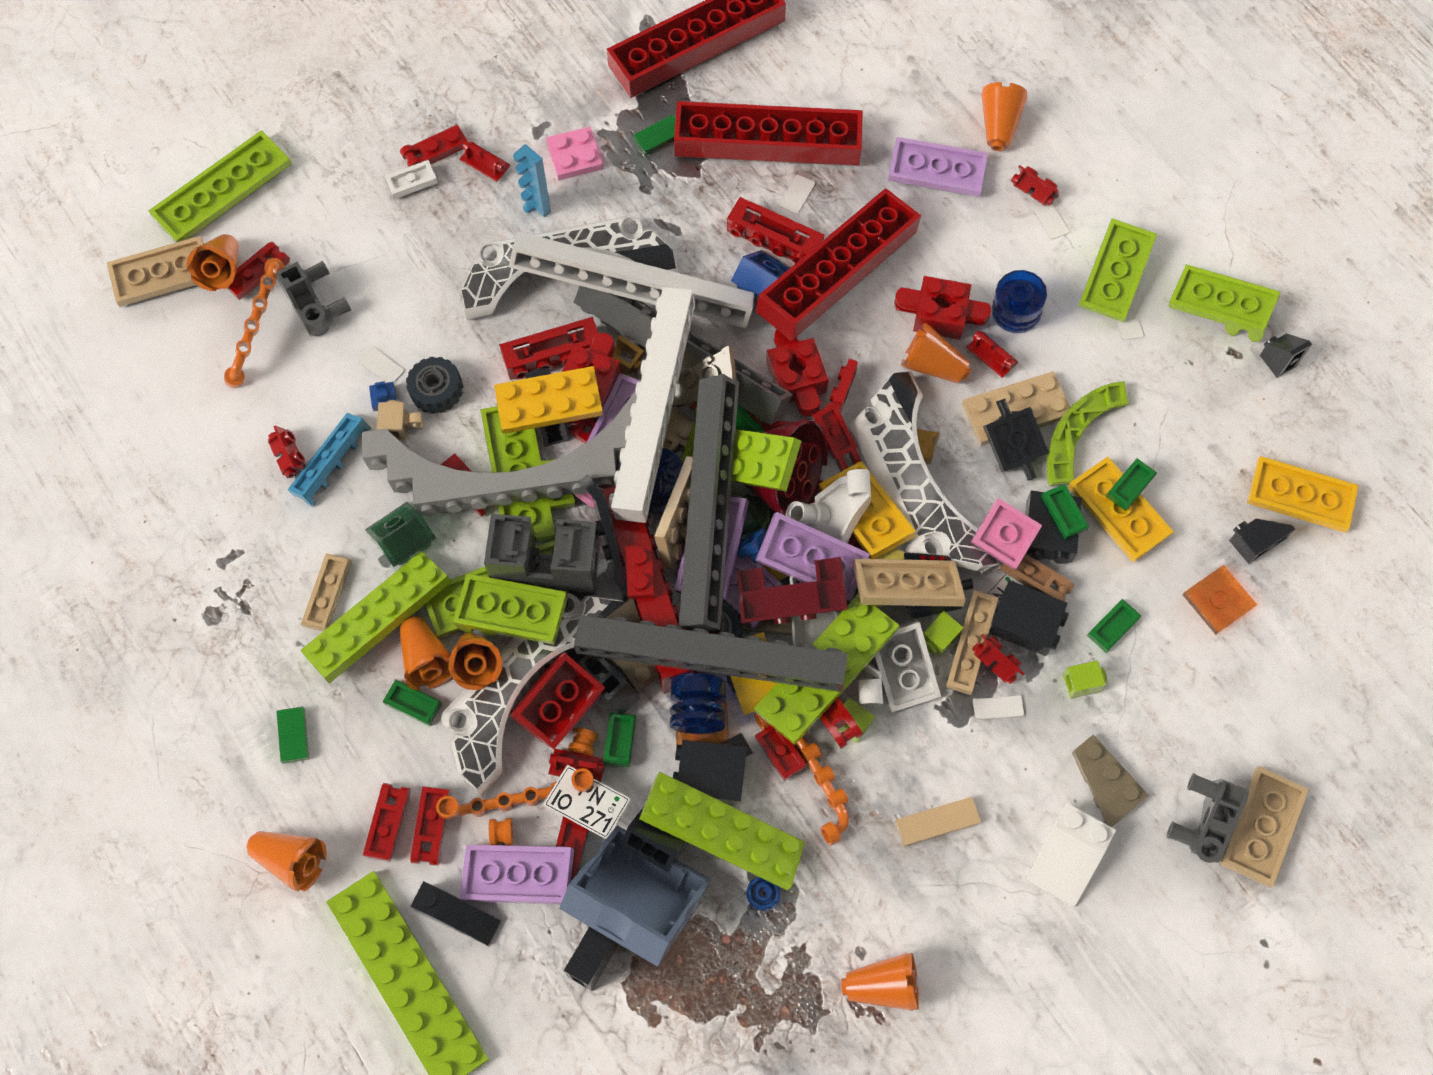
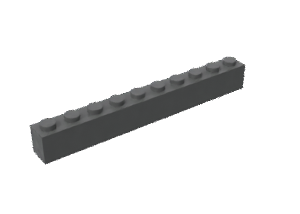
M579 286L573 303L580 306L581 310L585 313L596 316L600 319L601 323L612 326L622 336L633 339L641 348L646 349L647 339H651L652 336L651 321L657 315L655 309L642 301ZM689 331L680 372L703 362V359L713 356L722 350ZM734 358L737 382H739L738 404L745 411L755 415L764 424L772 425L781 420L792 397V393Z
M725 374L699 379L679 626L688 631H693L696 628L704 629L708 632L720 630L739 391V382Z
M595 613L579 616L574 642L577 654L842 692L848 656L847 653H842V650L837 648L820 650L815 649V646L809 644L792 646L782 640H774L773 643L764 642L761 638L755 636H748L744 639L737 638L734 634L727 632L716 635L709 634L707 630L699 628L688 631L682 630V627L677 625L656 626L655 623L650 621L633 623L623 617H614L613 620L605 619L603 616Z

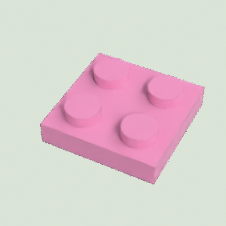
M591 127L546 137L558 180L603 169Z
M998 498L993 503L970 543L1015 570L1042 525Z

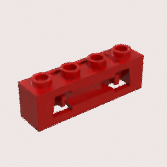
M739 197L727 217V231L731 235L746 239L757 247L766 248L776 256L788 258L795 264L821 243L825 236L816 230L742 197ZM747 208L761 214V216H758L750 211H747ZM796 230L799 231V232H801V233H803V234H805V235H808V236H810V237L807 238V237H805V236H803V235H800V234L796 233Z
M593 317L499 344L509 379L526 378L525 374L536 368L552 369L556 366L565 365L573 345L589 349L594 336L599 334ZM583 328L582 330L568 334V332ZM526 344H530L529 346L522 347V348H518V349H515V350H514V348H516V347L523 346V345H526Z

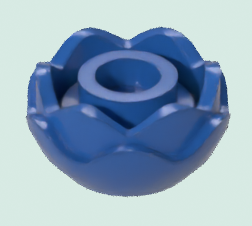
M758 877L749 882L746 896L751 906L758 910L766 911L778 904L781 890L779 886ZM762 891L766 892L765 896L761 895Z

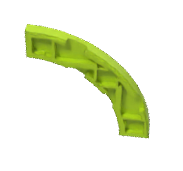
M1125 381L1103 385L1078 399L1062 416L1053 433L1048 449V486L1069 485L1074 480L1075 447L1079 438H1081L1089 424L1100 414L1129 405Z

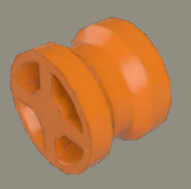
M573 728V741L569 743L568 750L574 753L593 756L595 751L593 745L598 740L599 734L585 728Z
M506 818L504 821L490 819V845H498L499 843H505L507 846L513 845L512 818Z

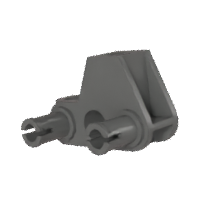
M323 260L306 270H303L297 261L276 272L279 284L310 336L324 335L332 325V319L351 311L345 297L327 306L321 305L311 283L330 274Z
M1193 773L1188 782L1187 790L1206 796L1203 802L1200 825L1198 829L1192 830L1172 821L1166 838L1188 845L1191 853L1198 855L1204 862L1218 863L1223 857L1246 805L1249 789L1223 779L1211 781ZM1206 842H1213L1214 846L1206 848L1204 844Z

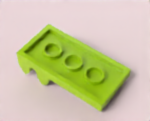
M1111 218L1078 307L1124 323L1157 233Z
M1186 264L1169 301V307L1223 323L1227 333L1231 336L1238 334L1241 329L1246 330L1251 342H1258L1263 338L1279 300L1280 291Z
M467 573L452 622L457 628L465 632H472L473 629H476L489 637H495L497 633L555 645L568 594L563 591Z

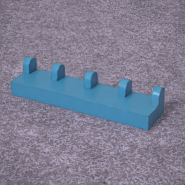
M524 144L513 154L514 161L519 163L516 166V173L523 175L518 180L519 187L525 188L521 193V199L526 202L523 204V210L525 213H530L535 209L545 217L551 212L543 159L528 145Z
M346 413L288 488V491L312 507L315 504L312 497L320 486L324 489L328 487L329 484L325 481L335 467L341 469L344 466L340 460L349 448L357 449L358 444L355 440L362 431H370L372 428L363 418Z

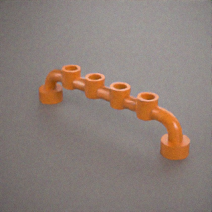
M271 258L265 263V275L260 280L259 294L252 301L250 318L246 319L244 323L242 340L236 344L235 359L232 367L228 368L224 373V382L231 388H238L244 382L245 375L242 371L244 361L251 353V342L259 331L261 315L267 310L269 293L275 288L276 272L284 268L283 262L277 258ZM269 281L272 285H265L264 282ZM262 303L264 306L257 307L255 304ZM250 324H252V325H254L256 328H255V329H249L247 326L250 325ZM244 346L248 350L243 352L239 348Z
M753 712L755 720L762 730L770 726L756 712ZM803 736L796 743L800 755L813 772V777L818 786L823 789L830 807L838 815L836 825L830 821L820 827L823 838L829 846H832L841 841L840 834L846 830L849 824V815L844 806L849 802L848 797L842 788L834 789L831 781L835 780L833 771L828 765L823 768L817 760L821 757L820 749L814 742L808 745Z
M581 768L572 775V785L577 791L587 792L592 788L594 779L589 770ZM553 782L550 787L541 789L528 787L521 793L511 795L502 792L496 798L487 800L474 798L470 803L459 805L454 797L444 796L438 800L436 810L443 819L450 820L456 816L468 814L482 817L486 814L487 810L497 808L507 812L513 808V805L526 803L528 806H535L541 799L548 797L556 782ZM530 793L536 794L533 800L527 799ZM503 799H509V803L507 805H500ZM475 805H483L481 810L474 811Z

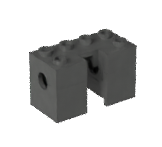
M491 514L484 559L489 578L558 591L595 593L600 552L597 523L557 519L554 550L552 549V555L541 554L539 548H536L537 539L531 517Z

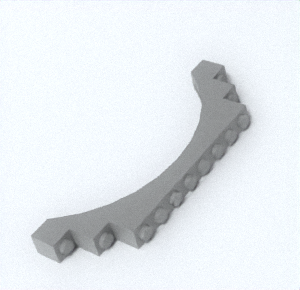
M633 392L615 419L590 441L565 456L546 464L523 470L500 473H477L455 470L430 462L409 450L387 429L362 432V459L369 470H383L387 468V481L394 493H408L413 490V505L420 516H434L437 513L443 512L457 513L463 509H483L487 506L498 504L505 506L519 501L533 502L540 498H559L562 495L568 494L582 495L588 491L580 480L587 474L602 489L615 486L614 477L618 470L621 448H625L627 442L625 440V430L627 425H631L632 421L630 416L631 405L636 403L637 396L636 392Z

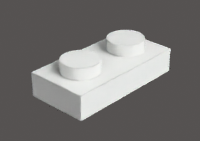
M429 160L385 175L386 182L394 199L438 183Z

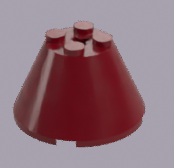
M804 419L761 432L801 440L787 491L744 485L773 511L785 516L788 506L794 501L807 504L815 503V496L821 492L818 484L823 482V480H820L822 465L827 466L828 457L826 437L821 426L815 421Z

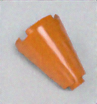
M995 82L983 87L981 97L987 145L994 151H1004L1012 142L1028 98V92L1023 86L1010 83V86L1006 87L1002 86V82Z
M222 234L192 250L186 263L192 281L199 287L209 291L228 288L236 277L239 253L238 241L231 235Z
M924 323L922 325L924 331L918 330L905 352L908 354L906 360L902 359L900 366L957 384L961 380L965 382L972 370L969 368L970 362L930 325Z
M411 616L400 625V638L406 684L414 690H421L419 686H428L429 689H433L444 684L452 678L448 668L450 653L423 618Z
M468 632L460 637L449 656L448 668L452 678L459 686L468 690H481L498 679L502 671V657L499 649L492 642L475 632Z
M259 831L252 835L247 842L249 857L289 888L298 892L299 890H308L316 882L323 870L319 868L321 859L326 860L327 856L324 841L314 837Z
M904 953L846 972V978L841 979L843 996L847 995L848 1000L852 1002L910 1011L919 1010V988L916 984L917 970L913 953Z

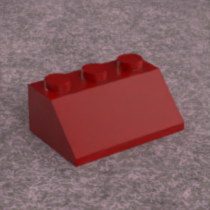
M562 653L557 656L508 716L528 733L554 750L605 687L570 656Z

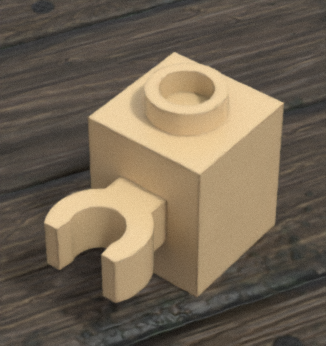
M389 400L378 404L377 430L387 429L398 440H406L407 428L423 429L424 419H421V413L408 414L404 402Z

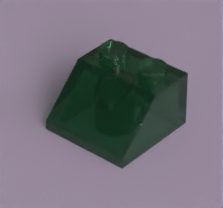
M405 502L365 529L393 567L406 563L411 555L417 551L425 550L436 539L423 516L408 502Z

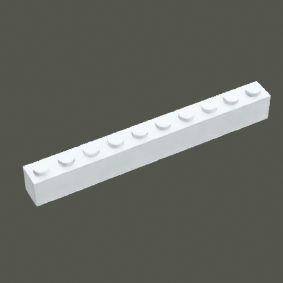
M519 231L513 245L509 267L653 305H656L657 297H661L663 287L689 289L693 291L695 300L693 315L743 328L747 327L753 309L754 293Z
M663 287L661 297H657L656 300L657 315L651 321L652 336L646 342L647 357L641 363L642 378L636 384L637 399L636 403H632L630 410L632 421L631 425H627L625 430V440L627 442L625 448H621L620 451L621 467L620 471H616L614 477L615 492L611 493L609 497V509H612L615 519L646 523L695 308L693 291L689 289Z

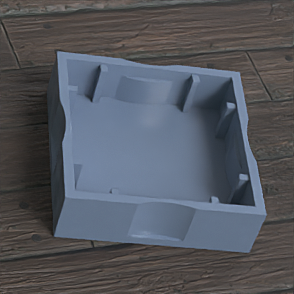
M617 825L601 844L597 855L587 862L570 882L559 909L652 964L659 966L701 904L712 879L679 860L675 862L669 872L664 871L622 846L621 843L626 830Z

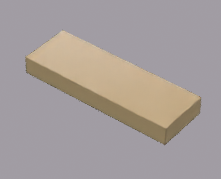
M331 554L325 555L301 622L303 627L324 631L330 626L352 564L350 559Z
M972 797L895 820L903 847L981 823Z

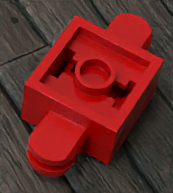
M929 276L923 277L921 290L901 287L897 290L894 299V306L897 311L916 314L913 327L914 332H918L919 329L924 331L922 325L926 323L942 337L957 340L961 339L965 323L985 326L991 315L989 303L969 299L972 284Z
M776 329L774 334L776 348L768 349L766 352V366L771 380L792 393L789 403L795 402L802 416H812V414L819 411L821 403L819 395L827 393L829 381L815 340L810 338L799 341L797 336L791 341Z
M607 333L596 334L589 349L573 345L562 370L564 372L594 366L602 409L619 374H622L620 360L612 358L615 351L614 339ZM584 419L570 421L566 423L574 426L580 425Z

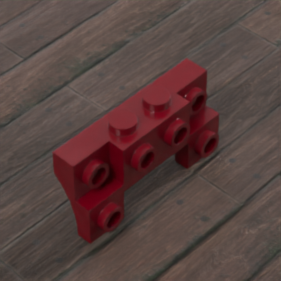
M841 557L814 560L817 581L766 588L763 567L736 571L742 623L774 619L775 624L791 622L790 617L801 616V621L817 619L816 613L848 609Z

